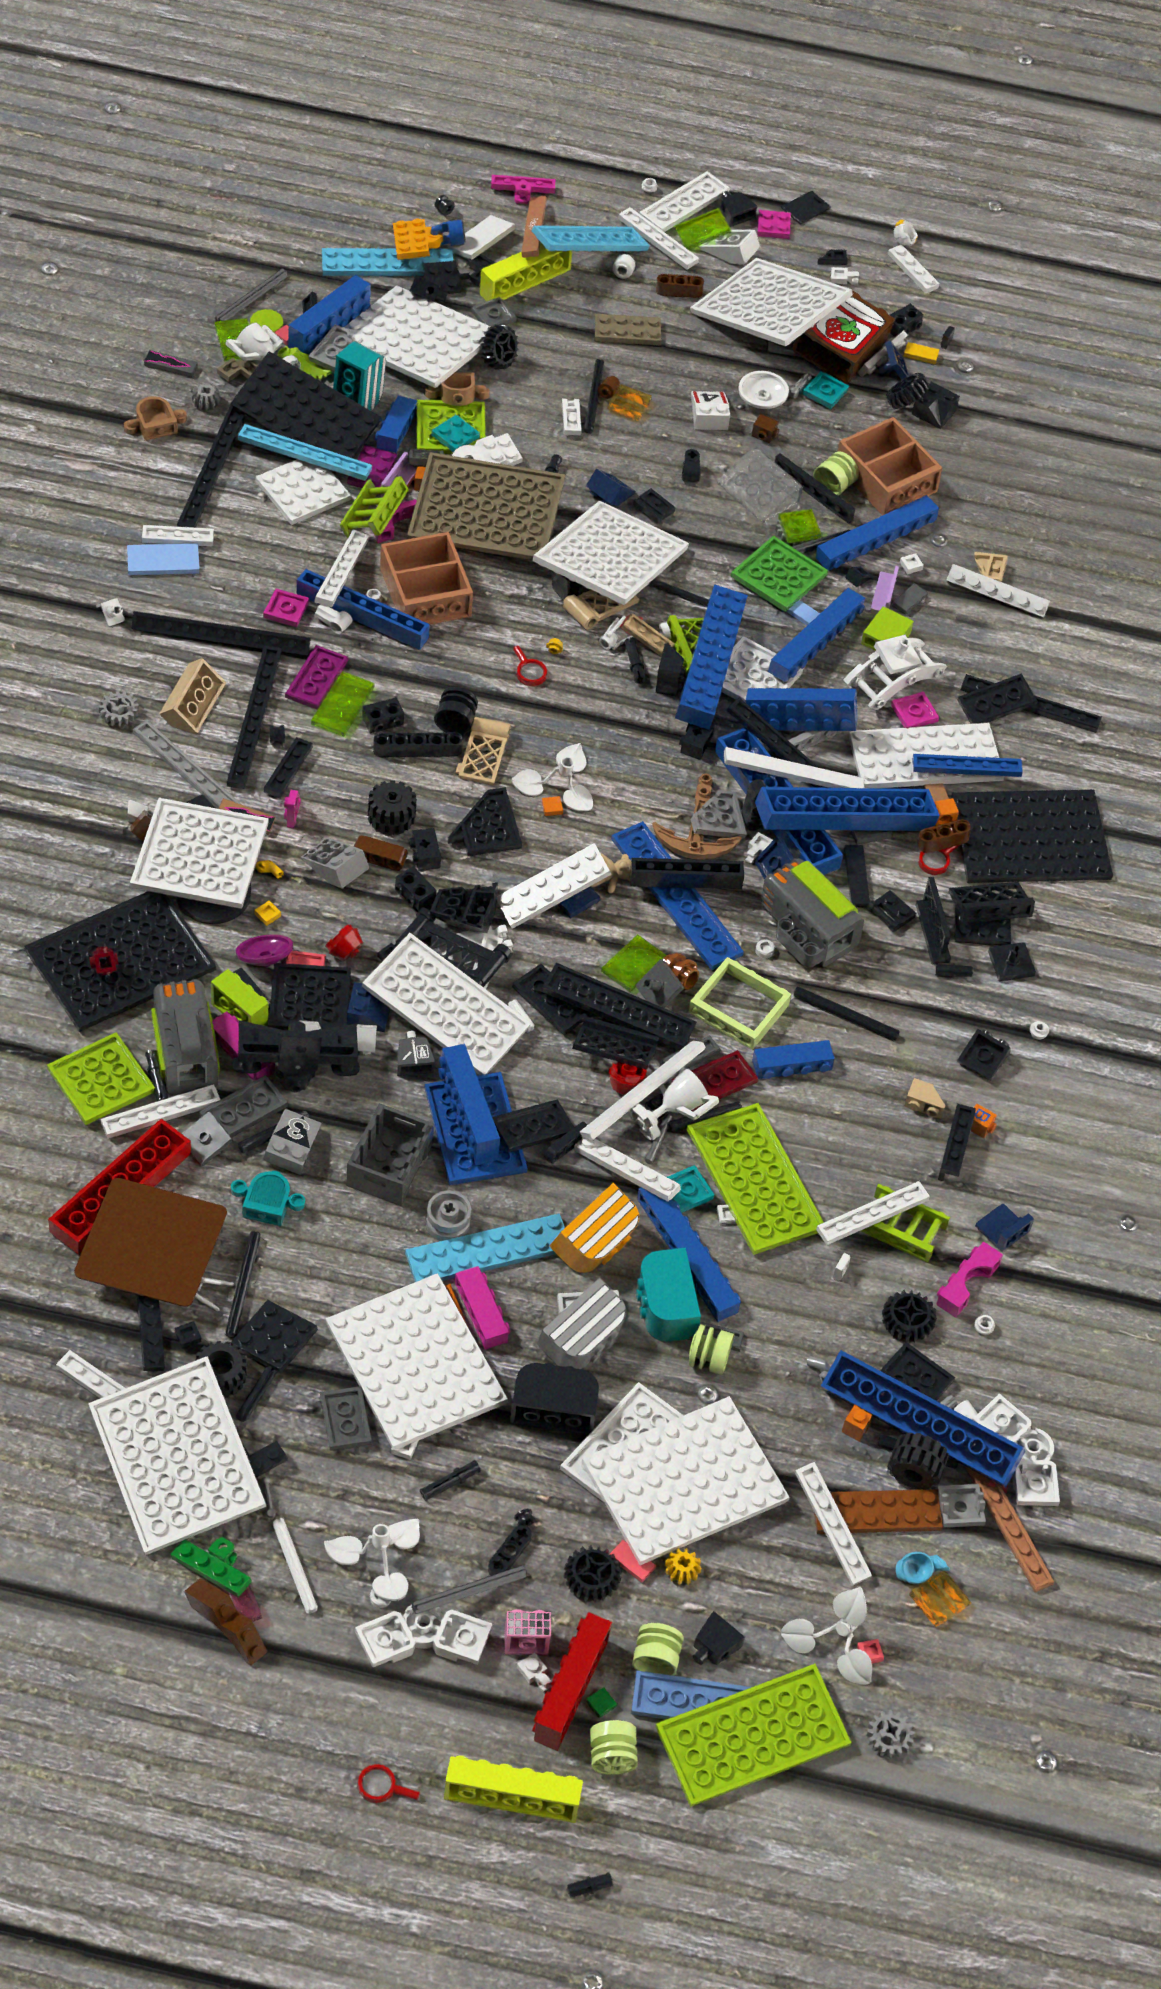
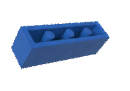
M398 395L396 400L392 401L390 411H387L385 421L381 422L380 431L377 430L375 435L377 448L394 453L398 451L416 415L418 400Z
M824 1040L754 1049L752 1062L758 1079H770L778 1076L787 1077L794 1074L826 1072L832 1070L835 1058L830 1041Z

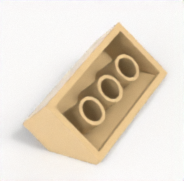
M203 658L193 661L187 665L159 714L170 726L197 734L227 682Z

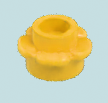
M552 638L546 644V648H548L551 654L561 653L563 651V642L557 638Z

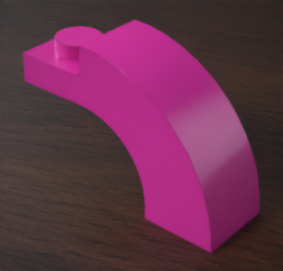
M416 499L400 503L382 534L375 536L377 543L394 539L393 525L401 520L412 518Z

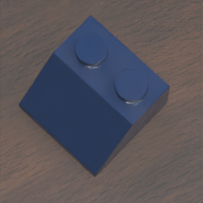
M599 469L594 471L586 484V487L590 489L589 493L595 497H602V502L610 506L621 505L636 492L611 473Z
M354 982L347 1012V1025L377 1026V1031L385 1032L390 1007L364 989L362 983Z

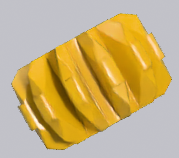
M678 1548L676 1553L671 1552L669 1554V1559L665 1562L667 1567L665 1572L666 1575H671V1582L677 1579L679 1585L682 1584V1581L689 1585L691 1580H697L698 1574L701 1573V1566H699L701 1560L700 1558H695V1552L689 1554L687 1548L684 1552H681Z

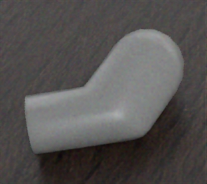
M809 1356L807 1366L819 1369L821 1372L819 1375L820 1380L824 1381L830 1370L829 1364L823 1359Z

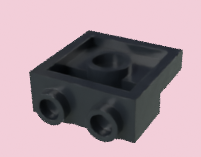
M977 1028L957 1059V1062L991 1081L999 1067L1003 1065L1009 1056L1011 1048L1006 1041L1002 1039L998 1041L987 1030L981 1031Z

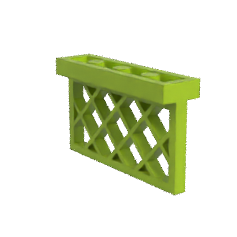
M669 615L667 624L671 632L670 641L675 643L673 648L684 658L683 666H686V678L693 656L691 650L695 649L698 636L692 634L691 630L699 633L701 628L696 626V624H702L703 618L677 619L676 615ZM680 625L689 627L688 631L681 628ZM686 637L691 638L695 642L693 644L686 640Z

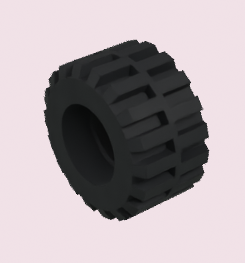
M216 1341V1344L211 1342L208 1343L207 1348L203 1346L201 1352L197 1353L195 1361L207 1356L212 1368L218 1365L229 1367L231 1370L225 1374H214L222 1395L225 1398H228L229 1394L234 1396L237 1394V1389L241 1390L246 1382L247 1363L246 1356H243V1351L241 1349L238 1350V1346L235 1344L231 1346L228 1341H225V1343Z

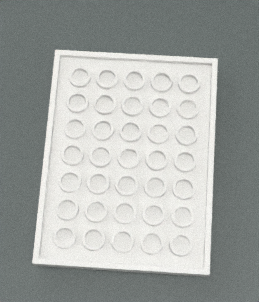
M756 258L691 306L690 310L692 314L787 346L851 297L852 290Z
M396 285L372 304L369 309L362 312L343 328L350 330L353 342L355 341L385 356L386 366L436 388L480 352L483 347L480 344L484 343L481 337L485 336L484 332L488 331L487 329L490 326Z
M599 500L534 554L533 561L542 567L554 571L556 574H561L571 581L583 585L587 589H592L600 595L614 600L618 604L625 605L688 549L689 543Z
M438 1273L326 1318V1324L358 1385L361 1386L362 1392L393 1451L508 1403L504 1391Z
M207 1356L88 1403L145 1555L266 1507L263 1495Z
M730 1396L583 1457L581 1461L639 1565L784 1504L790 1498Z

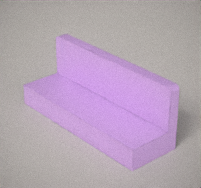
M407 452L402 454L381 483V487L390 486L395 477L402 476L407 487L413 482L417 467L409 465Z
M895 566L894 574L880 571L870 609L871 614L877 615L883 606L889 609L899 566Z

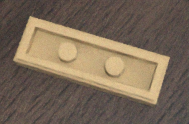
M633 613L622 626V629L660 656H662L665 643H669L672 647L675 646V643Z

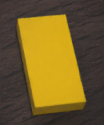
M907 342L903 357L936 364L940 349Z

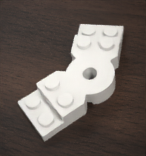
M508 433L496 438L493 435L477 440L475 446H461L452 454V456L511 466L523 461Z
M1001 1394L997 1395L973 1418V1421L1024 1447L1026 1452L1012 1476L1017 1505L1059 1506L1056 1464L1051 1461L1054 1452V1444L1051 1437L1041 1429L1031 1430V1420Z
M411 1604L403 1616L401 1613L394 1611L355 1627V1633L373 1668L390 1660L392 1663L407 1658L413 1655L415 1647L421 1649L433 1647L436 1655L456 1662L459 1658L478 1665L491 1632L492 1623L455 1610H449L443 1615L439 1607L415 1614ZM426 1623L428 1626L421 1627L418 1624Z

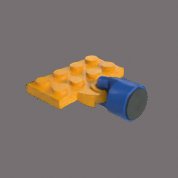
M425 219L400 220L393 223L397 260L430 256L429 248H440V245L444 244L455 246L466 243L462 220L443 222L432 227H426ZM443 232H449V235L443 236Z

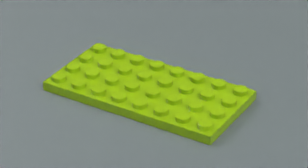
M759 1103L687 1126V1131L726 1205H728L732 1216L735 1218L736 1224L753 1255L818 1233L817 1226L824 1222Z
M816 1664L661 1721L655 1725L690 1807L851 1745V1740Z

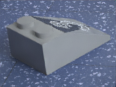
M285 1109L267 1146L263 1161L301 1175L322 1123Z

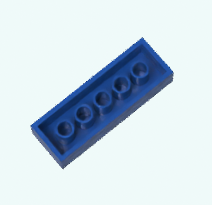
M354 275L288 325L289 349L297 347L302 353L310 355L335 324L345 327L362 312L369 309L371 284Z
M748 688L746 704L777 731H856L858 721L856 689Z
M464 1043L442 1048V1057H439L441 1068H438L440 1079H444L446 1095H450L451 1109L456 1112L457 1126L462 1128L461 1135L463 1142H467L468 1156L470 1159L473 1158L475 1166L497 1161L500 1137L466 1045Z

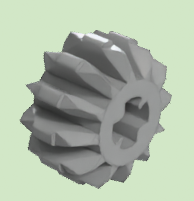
M198 383V386L194 387L192 401L195 407H199L200 410L203 408L208 410V408L214 409L215 406L219 405L221 394L217 386H213L212 383L209 385Z

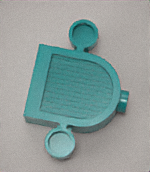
M267 1171L256 1175L249 1187H247L245 1181L240 1179L234 1180L231 1183L232 1195L235 1197H245L242 1206L243 1218L282 1226L287 1208L301 1211L305 1207V1197L299 1193L290 1196L289 1182L278 1171Z

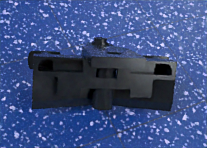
M238 1020V1057H235L232 1062L236 1072L245 1074L257 1073L261 1069L262 1062L278 1063L276 1076L280 1078V1083L286 1090L296 1093L307 1088L310 1080L315 1077V1072L318 1070V1064L320 1063L322 1065L330 1064L332 1072L338 1076H355L360 1071V1065L357 1061V1024L306 1031V1025L300 1021L291 1022L288 1030H281Z

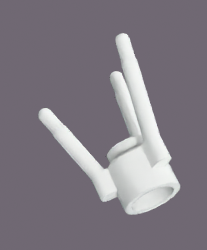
M625 616L620 620L617 617L599 639L600 645L604 649L609 650L612 648L615 650L618 646L624 644L625 639L617 642L618 637L614 632L626 619Z
M203 1277L198 1291H200L202 1283L234 1286V1283ZM196 1293V1299L215 1311L220 1310L213 1303Z

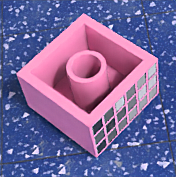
M518 1609L507 1611L505 1654L532 1655L536 1653L537 1655H548L551 1638V1612L543 1610L524 1612Z

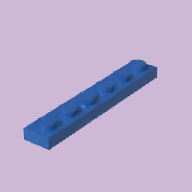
M913 754L912 757L913 772L1022 777L1023 773L1021 759Z

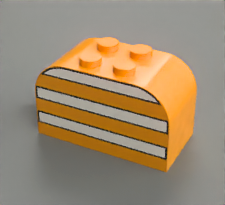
M612 1183L559 1233L549 1247L571 1269L580 1273L591 1272L601 1263L603 1265L607 1264L632 1238L630 1234L639 1223L638 1209Z

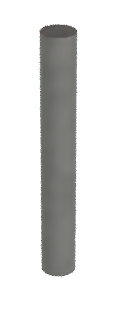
M665 1114L659 1128L660 1136L654 1139L646 1156L645 1162L648 1164H652L669 1127V1122L672 1120L670 1114Z

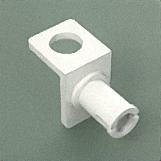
M117 598L96 605L97 608L101 606L108 626L125 621L123 609L121 610L122 606H120Z

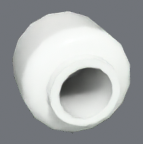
M627 254L619 255L613 264L614 274L621 279L630 277L635 268L634 259Z

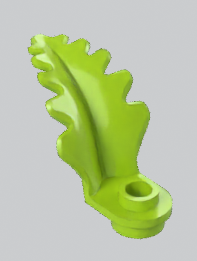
M286 346L277 352L278 357L282 359L290 355L295 356L301 363L300 369L316 379L322 380L323 377H327L333 372L309 361V354L302 353L297 347L289 349Z

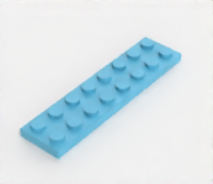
M533 226L532 233L549 251L640 252L648 251L650 247L633 227Z
M322 248L323 276H424V263L453 261L452 249H429L430 256L397 260L396 248Z
M559 1213L406 1249L405 1254L415 1282L437 1273L441 1280L445 1281L454 1279L457 1272L479 1266L481 1272L555 1255L556 1253L549 1245L565 1229Z

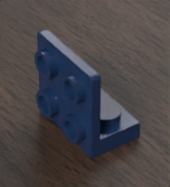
M1002 1203L976 1222L975 1227L1003 1252L1030 1232L1034 1218L1029 1213L1023 1218H1018Z

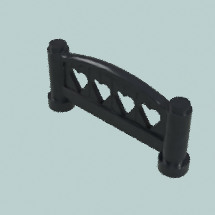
M421 908L416 913L414 921L396 940L395 944L397 947L409 933L420 941L432 937L430 946L432 950L447 944L446 954L440 956L482 987L489 982L504 963H507L513 957L512 951L504 944H498L492 951L434 924L436 918L426 908ZM462 951V960L457 963L453 959H448L450 955ZM478 958V967L475 970L463 966L465 963Z

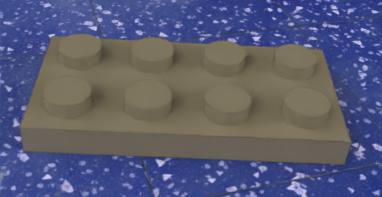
M595 314V342L661 345V318Z

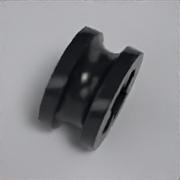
M529 1508L519 1511L514 1516L515 1521H518L517 1525L528 1527L536 1521L535 1516L532 1515V1510Z

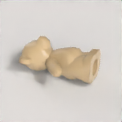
M600 853L611 875L590 887H596L610 880L607 890L609 893H613L618 878L630 881L631 860L627 854H623L621 859L614 864L607 856Z

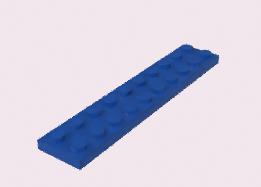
M643 821L617 832L611 837V840L620 852L627 854L630 860L631 858L672 859ZM648 887L711 971L718 968L727 957L736 960L743 956L744 951L695 888Z

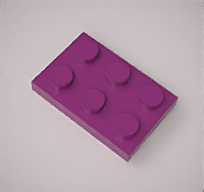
M365 445L357 460L371 464L372 470L366 481L349 476L347 484L363 488L367 480L371 479L375 487H381V483L392 470L397 460V454Z

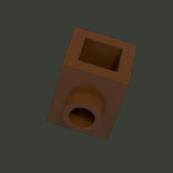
M760 414L753 424L752 437L770 444L773 438H777L779 434V421Z

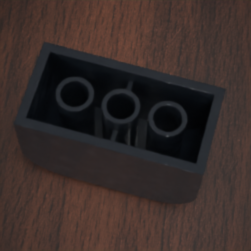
M530 1363L525 1365L516 1376L510 1424L589 1435L594 1428L599 1393V1383L596 1377L586 1370L577 1369L573 1366L563 1367L552 1363Z

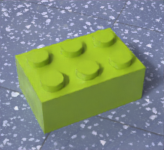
M227 969L211 981V1004L222 1014L227 1011L231 1016H235L237 1020L268 1026V1001L265 997L258 995L251 985L244 983L238 974Z

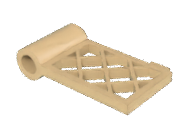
M590 590L579 596H567L563 601V608L586 630H590L599 621L637 604L639 598L635 595L625 605H622L608 597L597 595L598 592ZM585 599H592L594 603L586 602ZM596 600L604 601L606 605L596 604ZM608 602L618 604V606H608ZM595 609L605 610V612L598 614Z
M475 717L470 729L472 731L462 764L458 763L456 774H459L458 778L494 786L505 746L509 739L511 724ZM474 738L482 739L484 743L476 746L473 740ZM494 742L500 743L501 747L494 750L490 744ZM487 746L490 753L482 755L479 750ZM476 752L479 758L472 761L469 755ZM494 756L497 762L490 765L486 759ZM483 761L486 767L478 770L475 764ZM472 767L475 772L466 774L464 770ZM490 771L493 775L492 779L483 777L482 773Z

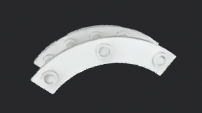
M908 638L918 657L926 665L921 664L920 667L913 670L900 672L902 676L892 681L879 668L884 663L877 651L868 656L870 660L863 665L858 664L844 678V681L855 688L859 686L872 699L868 706L878 711L893 695L908 685L924 679L936 680L941 677L947 666L942 663H934L922 651L925 643L921 639ZM871 672H874L887 685L878 695L863 681Z

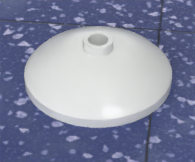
M754 371L746 374L740 380L738 388L741 398L747 404L759 409H772L782 405L789 393L786 381L779 375L768 371Z

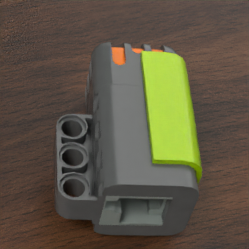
M799 858L793 859L790 864H784L782 869L778 868L773 874L770 873L765 877L761 904L778 921L776 930L777 940L802 965L813 967L820 963L823 967H826L858 946L861 940L864 919L858 914V909L809 861H803Z
M197 979L192 981L182 980L179 983L158 984L154 989V1008H151V1016L161 1077L166 1084L168 1093L184 1094L213 1084L216 1088L220 1072L219 1057L209 1001L207 1002L204 985Z

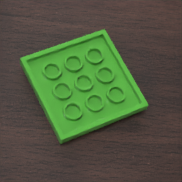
M774 535L731 572L733 579L785 612L828 575L827 569Z

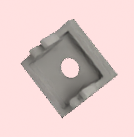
M979 1484L937 1487L943 1528L985 1525L984 1493L980 1492ZM962 1502L966 1505L967 1510L965 1512H958L955 1509V1504Z

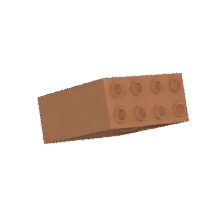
M894 417L839 441L838 452L849 455L856 462L859 469V477L853 485L882 516L923 496H929L938 491L942 467Z
M449 532L381 544L380 570L395 609L430 625L472 617L473 591Z

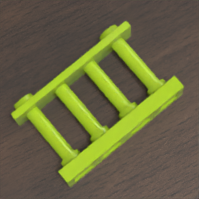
M402 476L395 477L392 484L386 487H375L371 479L367 480L339 524L347 538H349L352 530L356 528L370 527L375 536L382 534L409 490ZM377 494H385L383 498H375ZM378 505L376 509L368 510L369 506ZM363 517H370L367 521H361Z
M878 1184L874 1197L880 1199L895 1191L887 1186ZM919 1204L905 1211L914 1216L905 1232L894 1228L902 1212L890 1217L887 1224L879 1222L860 1230L928 1263L934 1246L930 1244L939 1228L946 1231L950 1217L941 1211H936L928 1206ZM921 1219L932 1224L923 1241L912 1236Z

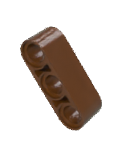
M660 274L657 277L656 293L658 295L700 298L703 294L704 279L700 276Z
M962 819L923 829L919 834V850L924 853H930L966 843L969 840L970 823Z
M358 836L354 847L363 850L367 863L395 871L402 869L408 856V851L404 847L368 836Z

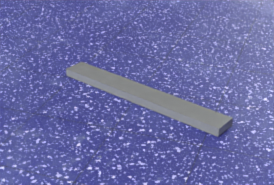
M148 720L133 729L134 735L199 793L205 795L217 809H219L223 798L241 804Z

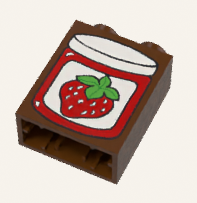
M852 291L851 297L802 333V335L798 336L792 350L848 385L863 365L887 341L895 318L890 316L884 309L877 308L861 298L857 292Z

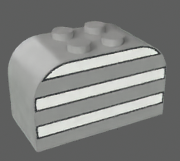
M598 1278L542 1330L537 1345L558 1366H573L577 1369H582L590 1361L593 1363L597 1361L602 1355L601 1351L604 1348L608 1350L616 1342L615 1338L619 1335L620 1328L626 1317L625 1304L610 1287Z

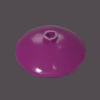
M274 934L253 937L237 946L236 956L247 964L268 967L278 963L291 953L293 941L289 937Z

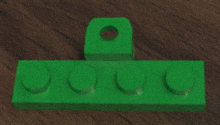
M223 1537L218 1538L208 1548V1552L187 1540H182L170 1554L174 1561L238 1598L252 1582L251 1577L232 1567L237 1560V1553L233 1552L235 1546L234 1543Z

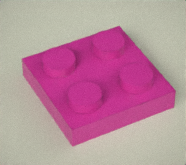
M759 210L757 236L789 239L791 213Z
M275 589L263 613V618L297 627L309 604V598Z
M924 692L895 699L891 702V706L904 728L922 727L939 721L938 714Z

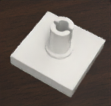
M906 635L882 640L874 645L890 674L914 669L922 664Z

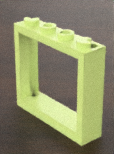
M727 957L692 998L688 1013L753 1050L789 1006L791 993ZM726 973L777 1001V1004L755 1031L703 1002Z

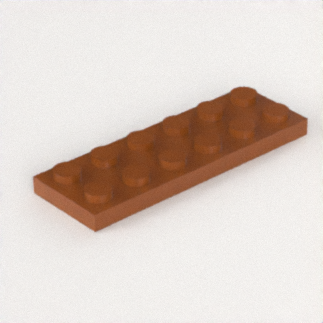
M938 1489L830 1492L850 1533L942 1531L943 1525ZM814 1512L816 1533L825 1534Z

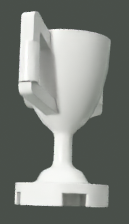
M258 323L248 325L239 334L237 340L227 339L226 345L243 361L256 360L260 362L268 351L274 354L283 343V340L266 325L261 327ZM290 355L283 358L295 367L301 368V363L295 356Z
M682 1067L659 1086L663 1095L662 1106L651 1112L642 1105L637 1104L629 1112L633 1121L637 1120L641 1127L639 1130L649 1140H654L660 1136L657 1118L665 1112H679L692 1120H696L717 1105L719 1099L716 1096L708 1095L698 1077L691 1070ZM678 1075L666 1090L664 1084ZM702 1105L701 1107H699V1108H698L697 1110H695L694 1112L691 1111V1110H693L694 1108H696V1107Z

